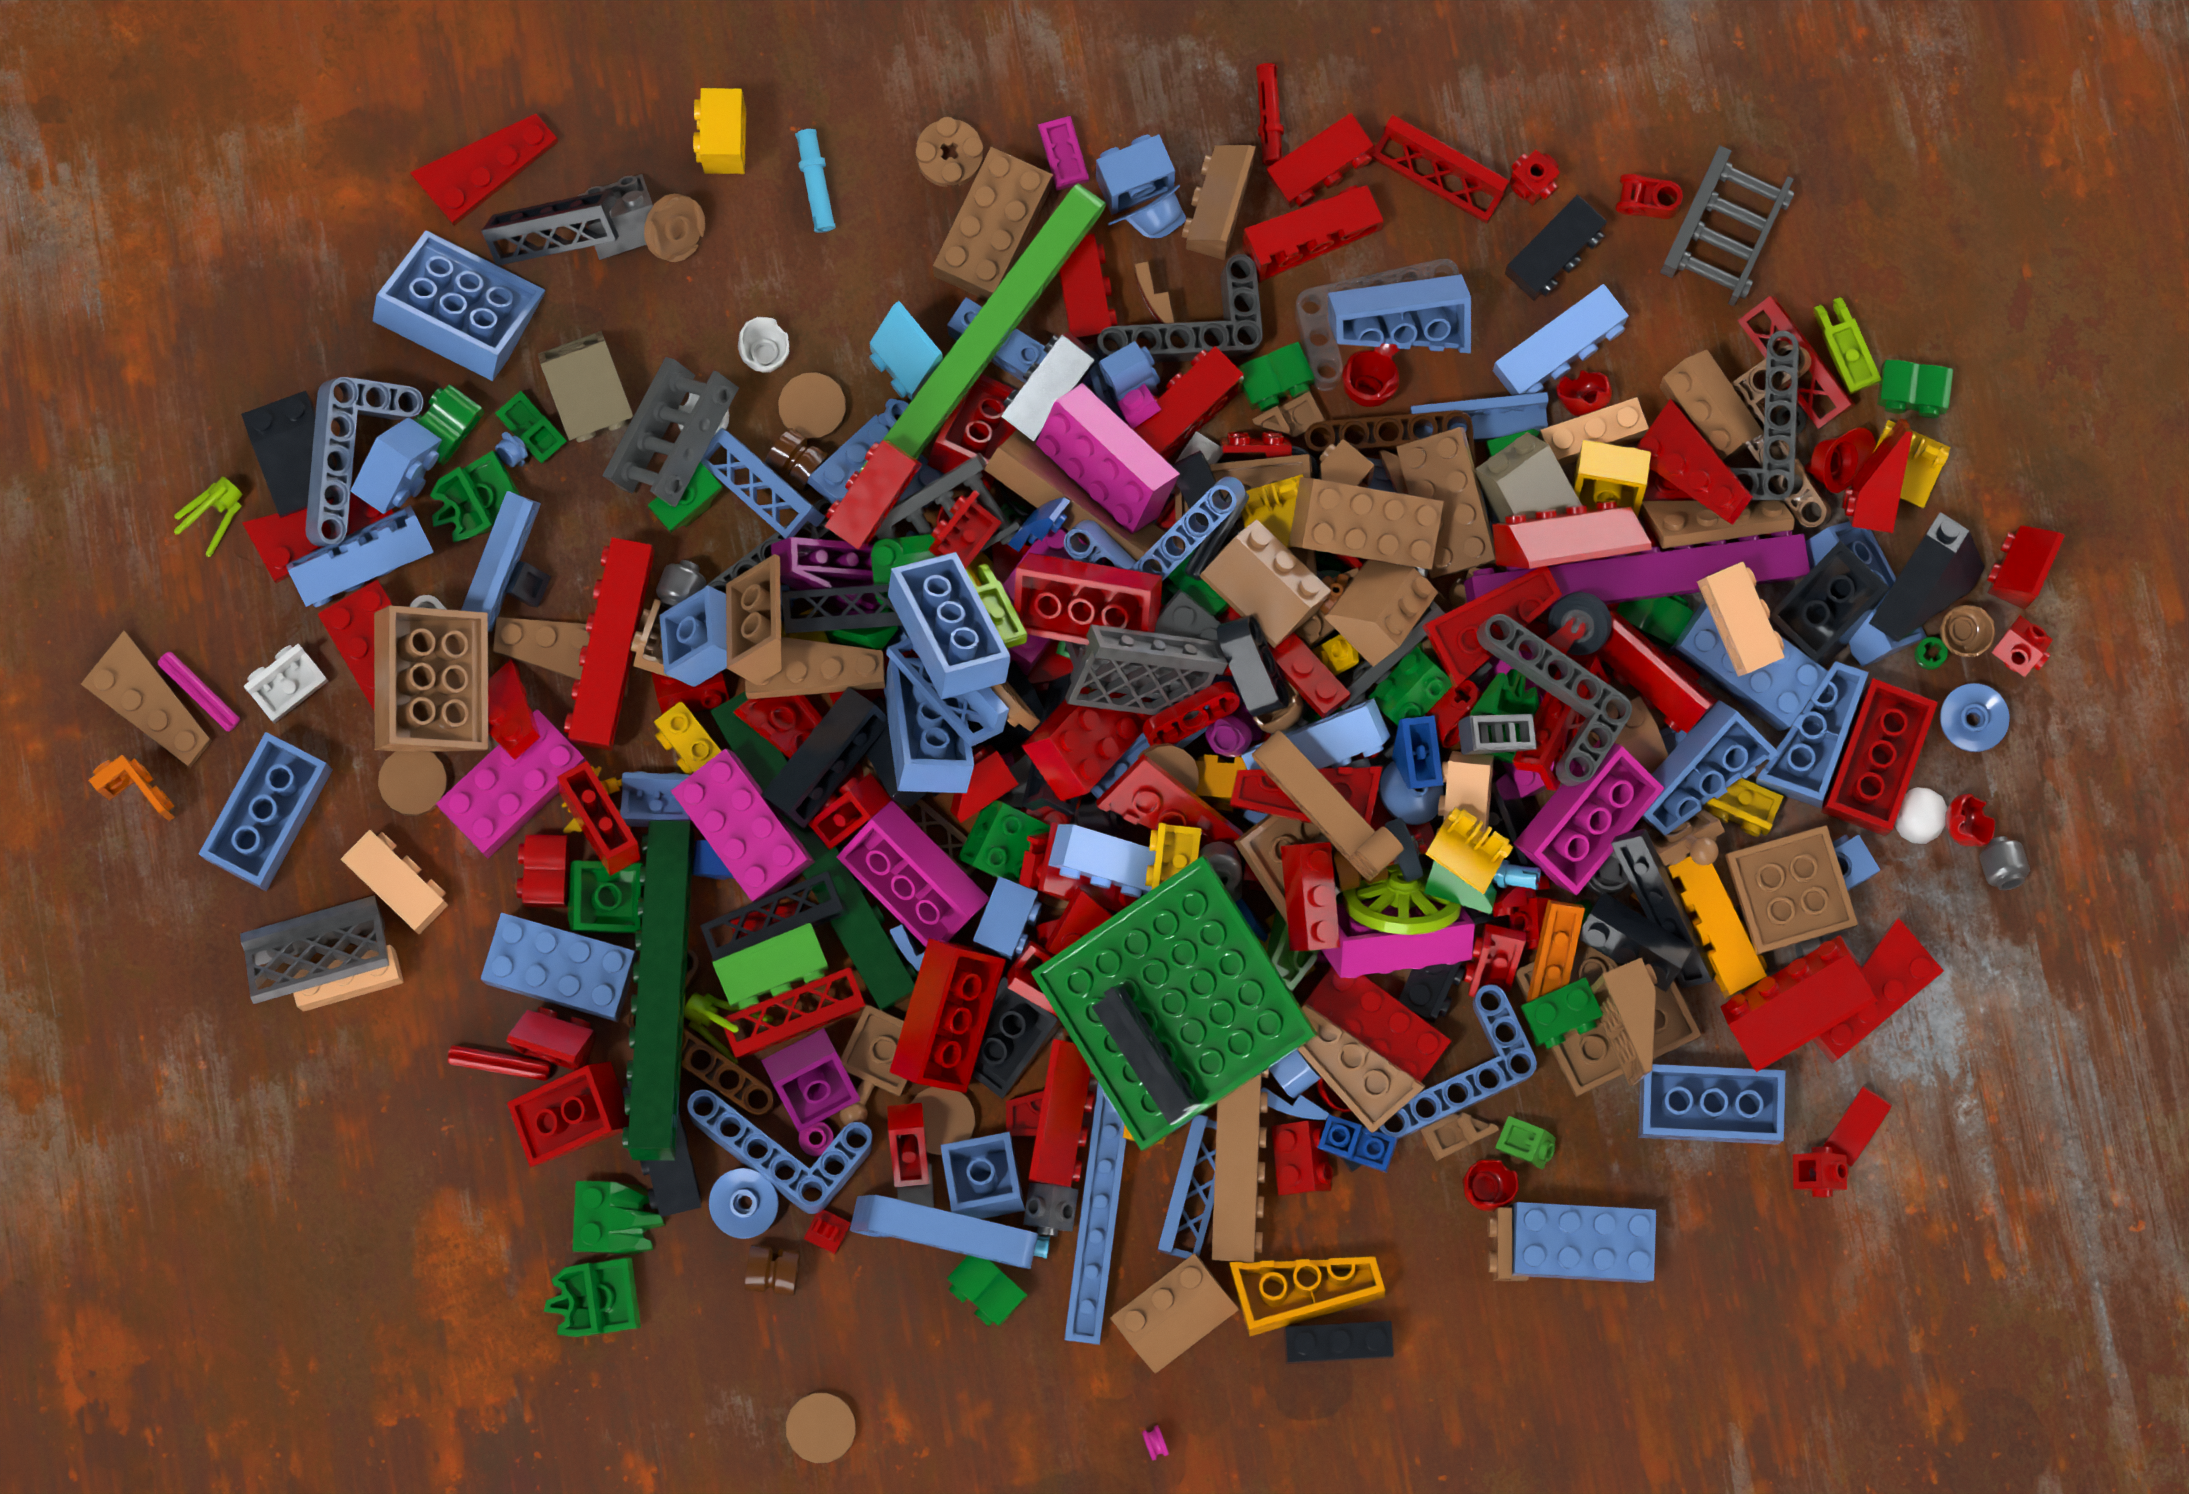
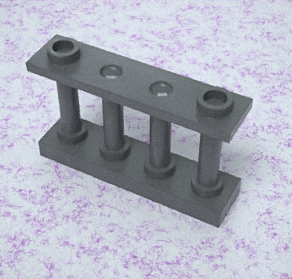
M1719 145L1660 273L1673 278L1676 269L1683 271L1685 268L1733 290L1734 292L1728 304L1735 306L1739 297L1746 299L1753 284V280L1748 279V276L1780 208L1787 210L1795 192L1789 189L1794 179L1787 176L1782 189L1733 168V164L1727 161L1732 151ZM1718 180L1722 182L1726 180L1775 201L1768 219L1718 197L1719 193L1713 191ZM1712 209L1760 230L1761 234L1754 249L1705 227V223L1700 221L1704 210L1710 212ZM1690 239L1694 241L1698 239L1747 260L1748 262L1741 277L1733 276L1690 256L1691 252L1686 250Z
M665 357L602 476L621 490L633 494L638 482L652 485L650 492L676 508L739 387L717 371L712 372L707 384L693 380L695 374L675 359ZM686 392L700 396L691 413L678 410ZM670 422L684 426L675 443L662 440ZM654 452L668 455L659 473L646 469Z
M978 453L897 503L875 536L879 540L898 538L894 532L897 530L894 524L903 518H906L908 522L912 521L920 535L931 534L934 530L923 515L926 512L923 506L934 500L937 505H942L951 520L954 515L949 511L956 503L952 497L954 495L952 488L962 482L966 487L970 486L972 491L976 490L980 493L977 499L982 507L1002 522L980 552L998 541H1001L1002 545L1010 542L1024 522L1021 517L1010 523L1008 522L981 479L983 477L981 470L986 467L987 463L981 453Z
M1433 600L1399 648L1374 667L1365 660L1341 682L1351 693L1350 699L1340 706L1343 710L1348 706L1353 707L1368 701L1365 698V691L1374 682L1379 684L1385 680L1392 672L1391 667L1400 659L1410 654L1417 644L1427 636L1422 626L1445 614ZM1486 661L1465 680H1470L1478 686L1488 677V670L1493 666ZM1382 716L1391 736L1384 743L1382 753L1388 759H1391L1397 731Z

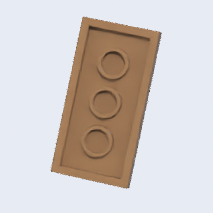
M1458 427L1397 446L1409 495L1444 501L1432 570H1429L1431 579L1442 578L1495 562L1494 539L1465 429Z

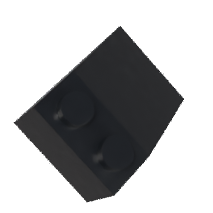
M305 390L241 414L280 518L308 507L316 409ZM329 454L327 459L328 465L332 470H335L336 466L332 455ZM327 488L324 496L326 501L334 499V494L332 490Z
M1839 541L1770 612V618L1816 663L1824 668L1851 640L1889 591L1890 587L1842 541Z
M1008 974L998 984L972 1072V1076L1002 1099L1006 1097L1062 1025L1057 1016L1009 989Z

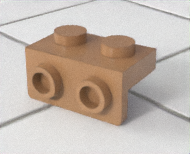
M655 599L651 611L644 609L639 629L643 630V633L636 631L632 642L631 651L637 652L633 666L673 678L664 674L659 615L661 601Z
M1497 1208L1493 1212V1216H1488V1237H1493V1251L1488 1252V1272H1493V1281L1525 1282L1529 1279L1528 1276H1512V1208Z

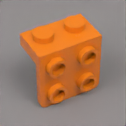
M121 755L113 762L110 760L103 762L93 771L94 776L89 779L90 783L96 791L109 801L135 782L160 815L169 822L175 818L170 811L175 807L174 804L156 785L151 787L149 783L154 780L153 777L135 758L129 761L125 756Z

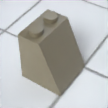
M602 331L538 353L541 368L569 440L576 438L577 442H582L595 437V431L608 427L609 430H615L628 424L627 419L632 418L633 414Z
M1528 432L1475 469L1492 524L1505 522V516L1526 514V519L1535 518L1536 511L1555 509L1557 514L1566 513L1567 506L1581 505L1549 444Z

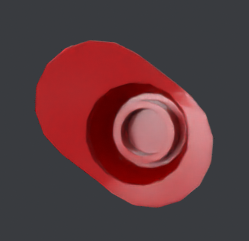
M1857 427L1838 438L1825 439L1819 442L1814 448L1811 461L1805 465V471L1813 474V477L1818 482L1825 484L1831 493L1838 494L1842 492L1845 488L1852 485L1853 478L1873 454L1876 448L1873 434L1866 428Z

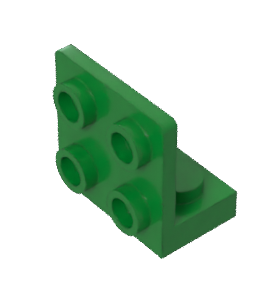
M995 800L981 809L957 859L997 878L1000 876L1019 884L1025 850H1030L1031 842L1027 841L1028 835L1050 832L1051 826L1001 801Z

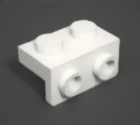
M299 644L294 647L289 645L283 648L275 656V662L266 669L260 667L247 678L249 682L244 685V688L274 724L328 682V679Z

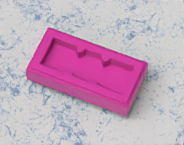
M1071 116L1038 124V130L1051 174H1053L1056 191L1075 186L1077 183L1089 182Z

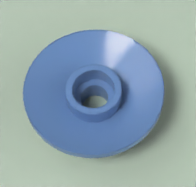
M1975 683L1962 685L1946 697L1941 707L1940 723L1945 736L1952 744L1965 751L1981 752L1993 748L2003 739L2009 727L2010 717L2006 702L1998 692L1986 685ZM1967 715H1975L1978 718V724L1975 726L1970 725L1967 722Z
M1394 761L1385 767L1380 776V799L1385 809L1395 819L1402 818L1405 824L1421 825L1429 822L1438 814L1440 795H1444L1442 785L1419 788L1420 792H1417L1415 789H1408Z
M739 1168L725 1173L716 1181L710 1192L709 1210L713 1221L720 1230L735 1238L746 1239L762 1234L772 1225L778 1212L779 1201L774 1185L761 1173L753 1169ZM743 1196H748L752 1200V1205L748 1209L741 1205V1198Z

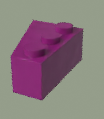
M789 537L771 544V554H776L780 557V582L797 590L874 585L871 552L875 544L869 543L865 550H858L846 541ZM864 593L856 602L863 610H874L881 606L874 593ZM847 594V596H848L852 601H853V600L856 598V596L858 595V594ZM839 595L829 596L825 601L842 610L849 606ZM818 596L815 598L821 600L824 596Z

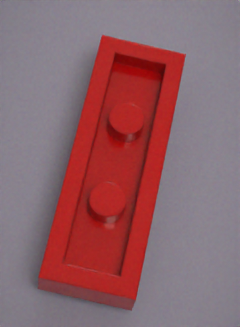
M1294 632L1276 648L1267 642L1280 673L1323 720L1350 699L1351 693Z

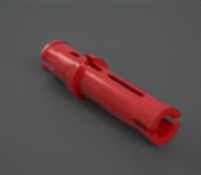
M1263 63L1256 66L1260 126L1257 127V133L1261 137L1262 165L1271 166L1283 158L1281 136L1284 135V126L1280 122L1278 68L1273 63Z

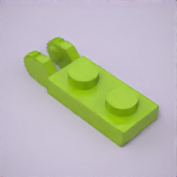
M1839 297L1833 300V308L1841 324L1832 326L1827 311L1822 305L1814 307L1813 310L1817 323L1822 330L1826 346L1848 395L1880 383L1881 377L1855 318L1852 319L1844 300Z
M983 564L977 567L978 577L982 583V586L978 587L969 571L965 569L1006 648L1026 643L1027 632L1001 582L996 580L989 565Z

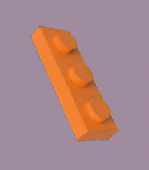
M1548 900L1527 996L1528 1002L1569 985L1585 910L1582 905Z

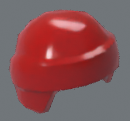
M1382 343L1380 347H1375L1374 351L1362 350L1353 353L1347 359L1342 374V384L1347 396L1355 403L1364 407L1380 406L1393 398L1399 386V372L1392 356L1400 348H1397L1396 344Z

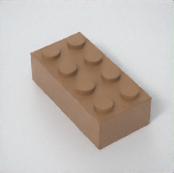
M991 147L933 264L934 277L988 301L1015 265L1051 191L1053 174Z
M1300 477L1288 546L1432 570L1444 501Z

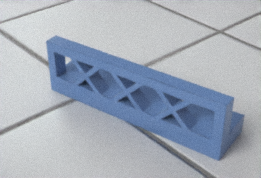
M1547 392L1418 405L1411 406L1409 414L1463 411L1471 418L1475 442H1485L1530 429L1540 432L1541 429L1547 428L1546 407L1548 395ZM1455 423L1449 428V430L1463 427L1465 432L1467 430L1466 425L1462 423ZM1420 426L1416 429L1414 435L1419 439L1431 436L1433 430L1429 426Z
M721 427L712 438L700 462L785 539L794 537L807 521L816 527L823 521L825 516L724 428ZM722 445L727 449V464L713 465L709 459ZM734 457H736L740 462L734 463ZM748 468L750 484L736 485L734 470ZM721 471H727V476L724 475ZM757 477L763 482L757 483ZM771 488L772 504L758 505L757 490ZM744 491H750V497ZM793 508L799 514L785 529L780 524V510ZM767 511H772V516Z
M507 491L461 609V611L488 613V632H492L496 618L507 594L505 589L517 562L520 560L541 503Z
M910 638L888 647L886 655L898 666L903 674L916 686L969 747L1003 732L1009 708L990 687L950 697L958 699L963 704L962 709L948 706L943 699L941 700L934 685L926 682L922 677L923 673L928 674L922 661L908 660L902 655V653L911 649L918 655ZM966 719L979 722L983 729L972 733L964 724V721Z
M1200 1114L1193 1118L1157 1249L1158 1252L1187 1259L1194 1253L1200 1256L1214 1203L1215 1173L1213 1179L1202 1186H1199L1193 1176L1194 1166L1208 1159L1215 1171V1163L1212 1156L1216 1154V1149L1209 1153L1202 1142L1205 1127L1217 1130V1122L1209 1120L1207 1116ZM1201 1147L1205 1155L1197 1159L1198 1151ZM1190 1181H1192L1196 1189L1187 1194ZM1211 1186L1207 1199L1202 1190ZM1199 1193L1206 1205L1203 1214L1190 1220L1183 1208L1186 1199ZM1182 1214L1187 1223L1178 1228ZM1202 1219L1199 1232H1197L1193 1224ZM1187 1227H1190L1197 1239L1193 1253L1173 1248L1176 1234Z

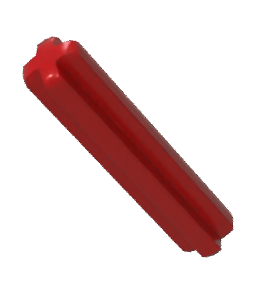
M455 1045L451 1046L448 1052V1063L451 1065L547 1081L550 1076L551 1064L547 1061Z

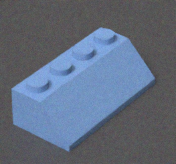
M1850 521L1828 527L1805 541L1810 570L1839 541H1842L1890 588L1896 580L1880 546L1869 529L1852 527ZM1885 596L1849 641L1851 653L1859 661L1861 667L1881 661L1927 638L1922 626L1897 642L1870 625V620Z

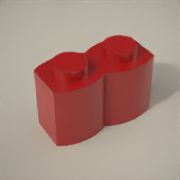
M525 835V843H519L518 862L519 864H524L523 878H517V898H522V903L525 907L567 908L570 866L569 837L567 835Z

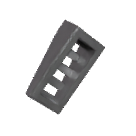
M1533 714L1469 716L1459 720L1460 744L1463 755L1537 749ZM1519 723L1521 742L1516 740L1515 724ZM1504 724L1507 742L1503 741L1502 725ZM1487 726H1491L1492 743H1489Z

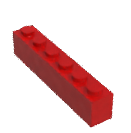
M611 537L610 546H604L601 566L605 567L602 580H596L593 599L598 600L595 613H589L586 625V632L590 633L588 646H582L579 656V666H583L581 679H575L572 688L571 698L576 700L573 713L568 712L564 726V733H569L568 739L572 744L608 751L613 750L634 653L631 651V646L635 633L639 630L655 556V550L650 544Z

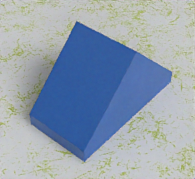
M1435 715L1399 720L1392 759L1408 789L1444 785Z

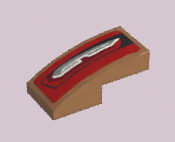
M1148 262L1135 264L1134 274L1136 283L1148 311L1157 324L1174 323L1168 292L1154 294Z

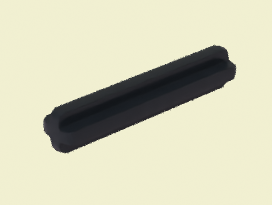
M1246 491L1243 501L1197 546L1184 569L1187 576L1197 581L1202 580L1200 577L1201 573L1214 560L1249 499ZM1228 492L1224 501L1231 503L1232 496Z

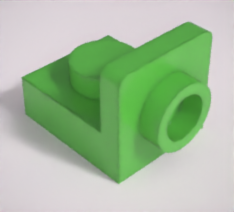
M1508 1116L1495 1148L1500 1152L1543 1169L1546 1162H1549L1554 1155L1556 1138L1545 1129Z

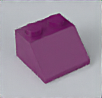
M824 1028L761 1060L798 1132L861 1100Z

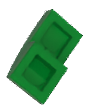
M519 391L495 413L510 432L523 441L527 450L540 464L567 442L522 391Z

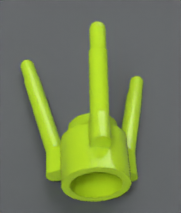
M222 476L217 483H213L205 492L175 514V519L179 520L194 510L175 528L174 533L180 534L211 505L221 513L227 509L228 511L206 551V556L211 557L233 516L242 507L237 501L243 494L235 485Z
M695 992L684 1008V1017L690 1020L688 1027L699 1032L724 1057L737 1065L738 1060L703 1025L709 1027L715 1022L734 1033L738 1032L739 1029L736 1025L717 1015L719 1009L716 1007L736 1013L741 1011L739 1006L732 1008L729 1002L717 999L709 993L704 997ZM757 1012L750 1016L758 1019L761 1012ZM765 1014L763 1021L771 1023L773 1022V1017Z

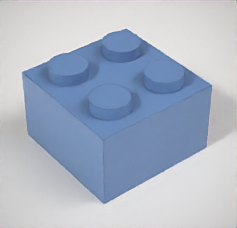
M1159 134L1150 137V135L1138 137L1131 142V146L1121 150L1118 147L1106 150L1096 160V180L1111 215L1158 197L1174 187L1175 169Z
M410 417L406 418L376 438L350 491L383 514L395 506L401 507L408 497H416L426 483L423 477L426 471L430 470L439 457V453L436 451L442 439Z
M706 586L660 614L664 674L695 687L727 668L725 593Z
M999 876L974 936V948L1006 959V963L1013 965L1015 958L1021 955L1029 943V935L1026 934L1028 926L1035 927L1041 914L1042 903L1039 902L1038 892Z
M1010 1132L940 1145L952 1213L984 1219L1025 1211L1016 1153Z

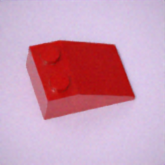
M981 374L943 425L934 443L927 465L946 474L978 453H981L988 464L996 449L1017 430L1016 427L1001 417L1007 409L1003 406V403L1014 389ZM983 469L981 470L983 474L981 479L990 492L996 478Z
M1899 419L1853 478L1851 489L1845 488L1842 509H1845V516H1848L1852 527L1893 533L1913 435L1907 420Z
M1051 822L1038 891L1070 902L1079 886L1093 900L1109 911L1111 915H1116L1137 900V897L1120 893L1121 887L1111 884L1110 889L1090 884L1091 878L1082 875H1080V879L1059 875V868L1049 866L1057 827L1060 824Z
M538 1007L537 1012L527 1009L508 1034L506 1040L517 1053L547 1061L573 1071L587 1065L597 1033L590 1029L591 1023L571 1017L570 1022L556 1019L557 1012L543 1007Z
M611 1062L586 1065L507 1102L530 1168L622 1133L624 1127H629L630 1115L625 1114V1100Z

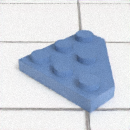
M875 415L809 476L807 483L831 504L837 499L842 501L848 492V489L845 488L846 483L855 471L859 472L865 464L866 460L864 458L870 447L875 442L880 444L890 431V428L879 424L878 416ZM920 454L917 460L922 463V466L897 503L944 474L928 466V460ZM934 500L923 506V508H928Z

